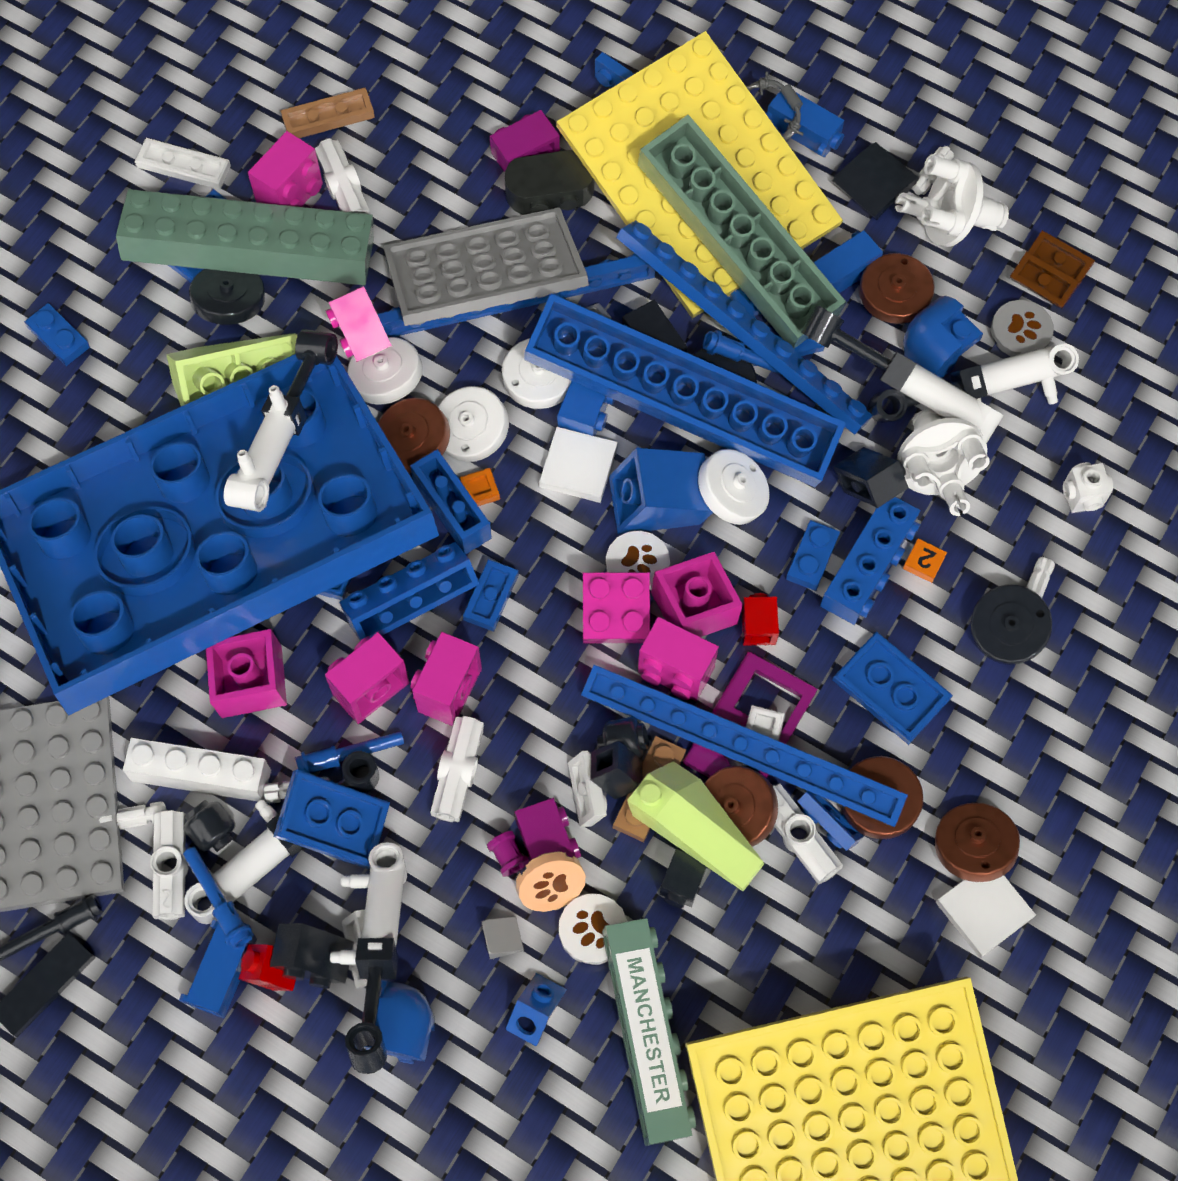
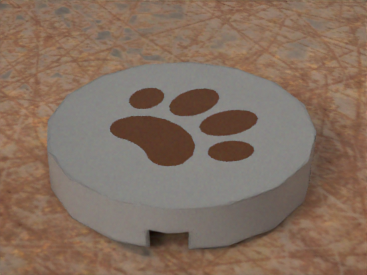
M1015 300L1009 301L998 309L992 319L990 332L992 338L994 337V340L997 342L996 346L1002 352L1012 357L1046 348L1053 338L1054 325L1051 316L1040 305L1032 301Z

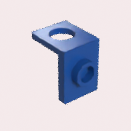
M536 973L518 998L506 1030L537 1046L550 1016L564 997L567 989ZM527 1017L531 1019L536 1026V1030L533 1032L524 1030L519 1025L518 1018Z

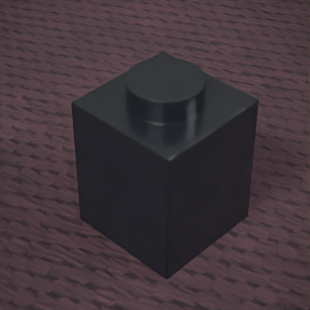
M618 740L591 752L590 780L613 799H618L634 792L643 781V760Z
M676 849L662 882L659 895L664 896V901L674 907L684 908V905L692 908L707 867L689 854Z

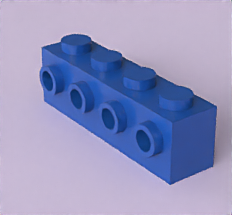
M897 497L876 508L825 592L820 607L854 626L860 616L866 618L875 603L871 599L875 590L882 592L891 576L886 573L890 565L892 564L897 567L906 551V549L902 548V545L906 538L912 541L918 532L921 524L916 521L921 510Z
M453 542L450 545L438 548L436 552L421 560L409 563L407 567L392 575L380 578L373 585L351 593L346 599L340 601L339 604L350 627L361 641L365 637L374 636L377 632L382 636L479 585V581L470 559L457 543Z

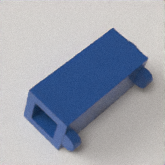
M779 92L768 105V111L765 114L773 125L778 128L779 132L784 134L789 126V123L784 121L785 118L792 121L796 111L791 108L785 97ZM796 92L803 102V105L800 107L801 127L799 131L804 134L803 136L794 134L791 139L825 158L831 149L836 150L840 146L844 138L842 133L844 120Z
M864 230L862 232L856 231L851 235V239L813 262L839 293L861 280L867 265L883 254V251Z
M212 920L210 927L215 929L188 995L181 993L179 1001L193 1008L225 1018L240 982L242 957L247 950L248 944H256L257 938L251 932L252 940L239 949H233L231 945L225 943L226 935L218 921Z

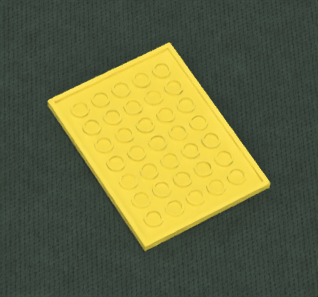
M706 31L557 121L556 127L623 222L628 225L638 221L649 227L653 235L662 242L671 245L676 254L686 262L694 264L698 268L699 273L709 281L717 283L727 296L740 287L637 165L640 149L685 116L689 115L801 249H804L842 224L843 220ZM664 278L692 319L704 312L702 308Z
M961 977L686 1043L716 1181H1018L970 977Z

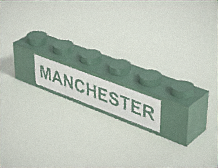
M647 918L607 925L603 929L602 935L644 1144L649 1146L693 1136L691 1129L696 1128V1121L692 1106H686L684 1092L688 1091V1082L684 1069L679 1070L676 1055H680V1044L677 1034H671L668 1019L673 1018V1011L669 997L664 998L661 984L665 983V972L662 962H656L654 948H658L656 930L654 927H649Z

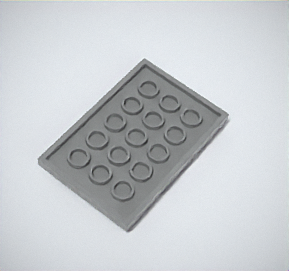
M560 207L383 245L405 326L423 324L440 318H451L458 314L482 311L494 306L514 304L517 301L545 297L551 293L573 291L580 287L589 286L587 273Z
M109 696L69 716L59 701L0 710V912L79 900L84 895L89 897L94 894L97 897L125 892L120 828L117 822L118 799ZM112 815V821L100 823L99 819L101 817Z

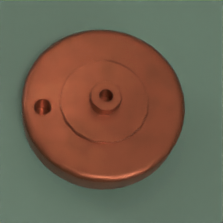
M890 253L882 255L867 265L861 277L859 294L864 307L874 317L888 323L902 324L911 322L919 312L931 304L935 286L932 274L921 261L906 254Z
M423 398L401 400L388 408L378 421L380 428L408 473H412L410 465L437 449L443 455L450 439L449 422L444 413L429 400Z
M875 756L858 762L849 770L908 795L896 827L840 805L844 817L853 828L871 838L890 839L902 835L913 826L922 810L923 790L916 774L907 765L894 758Z
M730 766L715 772L706 780L704 785L752 847L762 842L769 835L776 823L778 799L772 784L766 777L748 767Z
M984 803L959 805L948 811L937 826L935 836L937 856L950 873L961 879L971 882H988L998 879L1011 870L1018 858L1020 848L1019 831L1013 820L1005 812L992 805Z

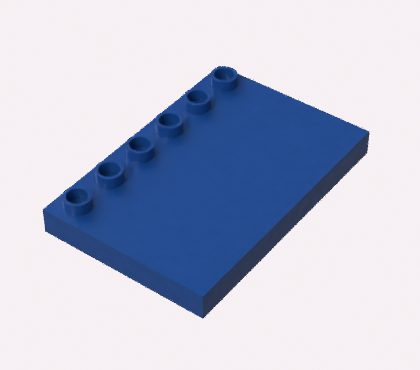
M296 354L0 490V567L53 693L68 716L439 536L432 511L337 355L331 365H315L305 385L300 400L307 420L300 435L292 436L269 484L268 502L261 512L227 506L224 501V488L229 476L237 474L240 469L237 453L240 450L248 452L264 420L261 410L269 395V388L276 385L283 395H287L303 362L297 359Z

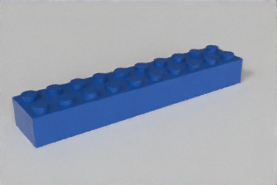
M552 293L525 349V361L723 448L740 451L755 462L812 487H816L823 480L846 425V422Z

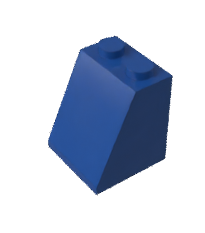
M635 448L609 475L617 533L625 534L631 531L646 532L694 526L704 522L713 513L705 503L698 484L699 470L702 463L706 460L705 453Z

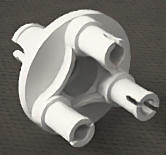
M934 154L928 156L924 165L925 173L938 176L931 187L928 197L919 198L903 192L896 199V204L903 205L895 206L896 211L916 216L922 225H925L929 239L934 244L944 247L958 244L966 237L973 226L989 229L990 231H996V226L1003 228L1009 215L1007 205L1001 201L997 202L994 199L983 196L982 176L974 164L960 159L949 160Z
M931 409L922 410L913 417L912 425H914V432L901 445L897 460L905 468L906 475L904 477L910 489L925 495H940L946 499L951 514L960 516L957 506H960L963 514L967 513L970 509V503L963 492L964 486L989 465L990 460L987 456L986 441L981 431L969 421L959 418L941 419L939 414Z

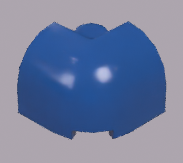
M940 296L919 312L907 326L903 339L904 356L943 378L954 369L958 357L981 340L983 333L962 313L964 306L960 302L949 296Z
M382 980L376 1026L382 1032L387 1055L397 1057L403 1063L414 1064L415 1060L425 1062L431 1030L435 1031V1016L427 998L417 988L403 983ZM365 1046L366 1050H369L370 1048L373 1047V1046Z

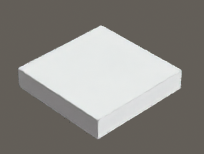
M556 427L539 481V487L601 503L618 442Z
M1004 875L988 882L963 880L935 902L979 958H982L1036 916Z

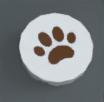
M631 531L617 537L609 546L606 555L607 573H650V590L652 589L655 571L670 567L669 551L663 541L654 534L644 531Z
M585 894L575 898L564 908L559 919V938L564 950L573 959L592 965H600L608 961L602 935L603 929L607 925L628 921L623 909L613 899L602 894Z

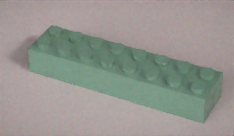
M689 115L682 118L640 149L637 165L784 341L790 343L795 349L809 338L801 333L817 305L836 316L840 314L846 303L844 298Z
M128 189L116 239L120 258L123 261L366 285L374 231L372 214Z

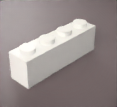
M136 738L130 739L123 766V772L131 782L257 802L265 799L264 785L268 783L271 769L264 758Z

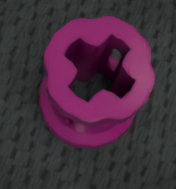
M513 831L504 832L487 844L489 852L494 853L502 867L500 873L503 877L520 871L530 862L527 856L522 855L515 843Z

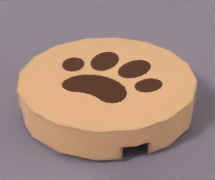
M553 852L532 859L525 865L526 870L523 874L519 873L516 878V891L523 905L534 911L546 912L564 907L577 898L585 886L586 875L576 857H567L566 853Z

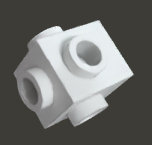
M1085 462L1078 464L1071 469L1066 480L1063 482V493L1066 500H1068L1071 513L1094 511L1102 508L1113 491L1112 477L1110 474H1106L1103 463L1091 465V463Z

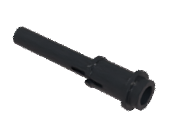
M94 894L89 897L84 895L81 901L60 912L54 913V919L1 945L0 961L59 931L66 933L68 930L90 919L93 921L97 920L98 915L103 913L98 899Z

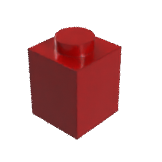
M755 593L749 597H744L741 609L743 646L776 645L779 636L777 597H769L764 593Z
M248 944L241 960L239 980L272 991H293L296 980L285 978L282 976V970L270 967L274 946L268 944Z

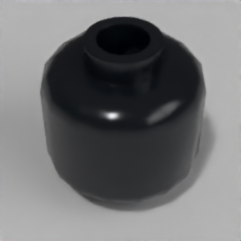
M633 717L607 721L603 726L602 734L597 736L598 748L619 740L640 759L643 757L644 751L649 749L646 726L644 723L639 724L637 719Z
M204 800L184 816L187 822L184 824L183 830L198 850L202 852L208 851L211 848L218 852L233 840L230 833L234 830L236 823L219 802L208 803L207 800Z

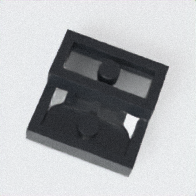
M875 142L848 163L834 177L832 182L875 220H878L897 199L899 194L903 192L908 193L913 188L919 177Z

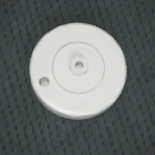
M388 337L392 346L356 362L354 356L351 358L347 367V373L365 402L370 404L392 403L408 395L417 386L422 376L423 366L416 348L410 342L400 338Z
M530 338L523 340L510 349L502 364L503 384L507 393L517 403L534 409L549 408L561 403L566 396L571 380L525 361V349Z
M467 386L457 389L447 395L438 406L446 416L450 426V439L445 452L456 460L464 462L482 460L493 454L506 438L509 427L507 410L500 399L486 388Z
M722 449L712 454L702 463L698 474L700 493L710 510L719 518L732 524L742 525L750 523L766 510L769 503V486L764 473L749 456L737 450Z

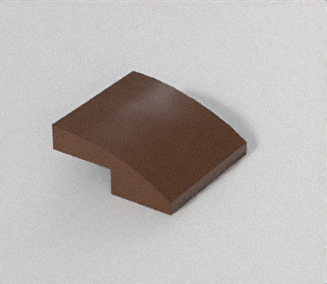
M1042 230L1029 251H1026L1010 275V279L1063 309L1094 265L1095 260Z

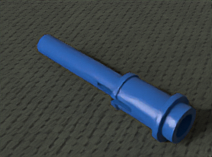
M709 331L705 335L703 349H706L708 354L713 355L717 353L735 362L744 360L780 374L754 351L745 348L744 343L722 336L721 331Z
M401 731L339 749L331 746L330 748L305 754L303 751L301 756L295 757L298 770L312 774L332 767H339V762L344 761L353 752L364 751L370 754L403 745L404 740Z
M196 847L187 849L183 855L214 907L212 915L216 918L226 935L225 943L231 945L233 949L245 946L252 940L251 927L245 926L234 907V903L232 901L227 902Z

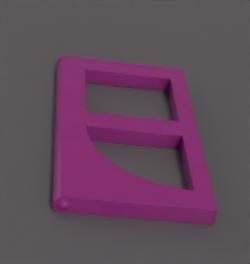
M747 652L713 709L712 714L746 727L749 716L734 707L753 675L757 673L801 698L780 733L779 742L787 744L818 689L757 655ZM695 743L692 744L682 761L686 766L708 778L715 772L731 766L726 756ZM760 770L758 771L766 778L769 776V774L764 773Z

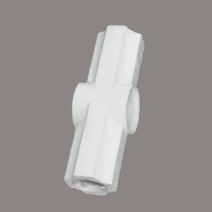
M331 138L321 141L319 146L315 148L316 155L324 172L323 175L330 196L333 200L336 199L339 210L370 214V210L361 192V185L355 168L352 164L349 165L339 141L332 140Z
M467 716L455 718L447 751H443L437 774L439 782L434 795L433 805L431 806V816L443 821L460 822L468 787H472L478 763L476 756L483 734V722Z
M781 784L773 786L778 799V815L774 827L783 837L785 847L796 854L818 885L826 882L842 869L843 864L817 832L814 821L809 816L803 814ZM795 828H801L807 832L808 837L799 840L794 838L790 831Z
M171 810L154 814V848L150 860L153 870L152 916L154 919L174 920L185 917V876L188 872V864L183 855L186 833L183 830L186 823L184 812ZM171 858L177 859L173 870L162 872V865L166 860Z

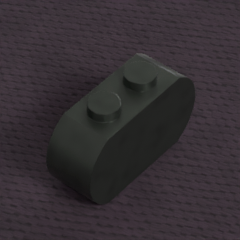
M573 150L515 158L509 163L505 171L507 202L514 211L522 215L559 207L561 210H572L576 207H582L591 200L594 193V179Z

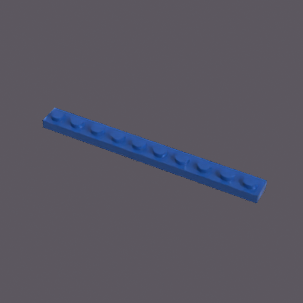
M634 221L621 228L616 237L619 241L832 417L846 422L845 427L855 435L869 422L873 415L867 411L864 404L852 399L842 390V387L837 382L829 380L818 371L817 366L813 362L805 360L795 352L790 343L778 338L764 322L750 315L741 303L733 301L727 296L717 283L709 281L699 273L698 268L694 264L686 262L676 254L671 245L662 242L653 235L649 227Z
M636 254L619 260H604L597 265L584 267L588 276L589 286L553 294L564 299L652 279L655 277V270ZM550 294L545 297L517 301L514 304L494 306L482 311L458 314L451 318L431 320L418 325L405 326L400 307L377 315L387 337H397L546 303Z
M593 665L581 696L893 827H896L908 795L596 665Z

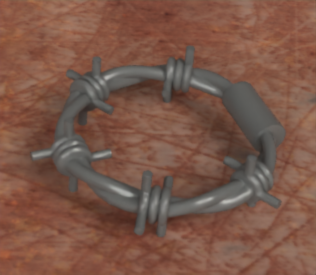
M765 72V77L746 86L749 91L754 88H760V95H763V89H769V87L781 89L782 95L791 108L796 111L792 121L785 118L784 121L789 123V126L782 137L786 141L794 134L803 136L804 133L799 131L801 127L800 107L803 105V102L790 84L784 86L776 80L768 79V72Z

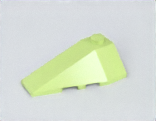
M292 333L196 347L166 354L172 383L180 405L184 406L295 355L297 334Z
M674 761L648 773L627 799L633 817L741 891L746 889L764 865L763 860L701 779Z

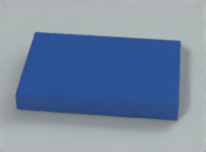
M877 631L839 670L832 680L908 745L912 743L953 697L949 691Z
M296 769L292 772L273 837L370 869L368 857L370 851L379 845L390 802Z

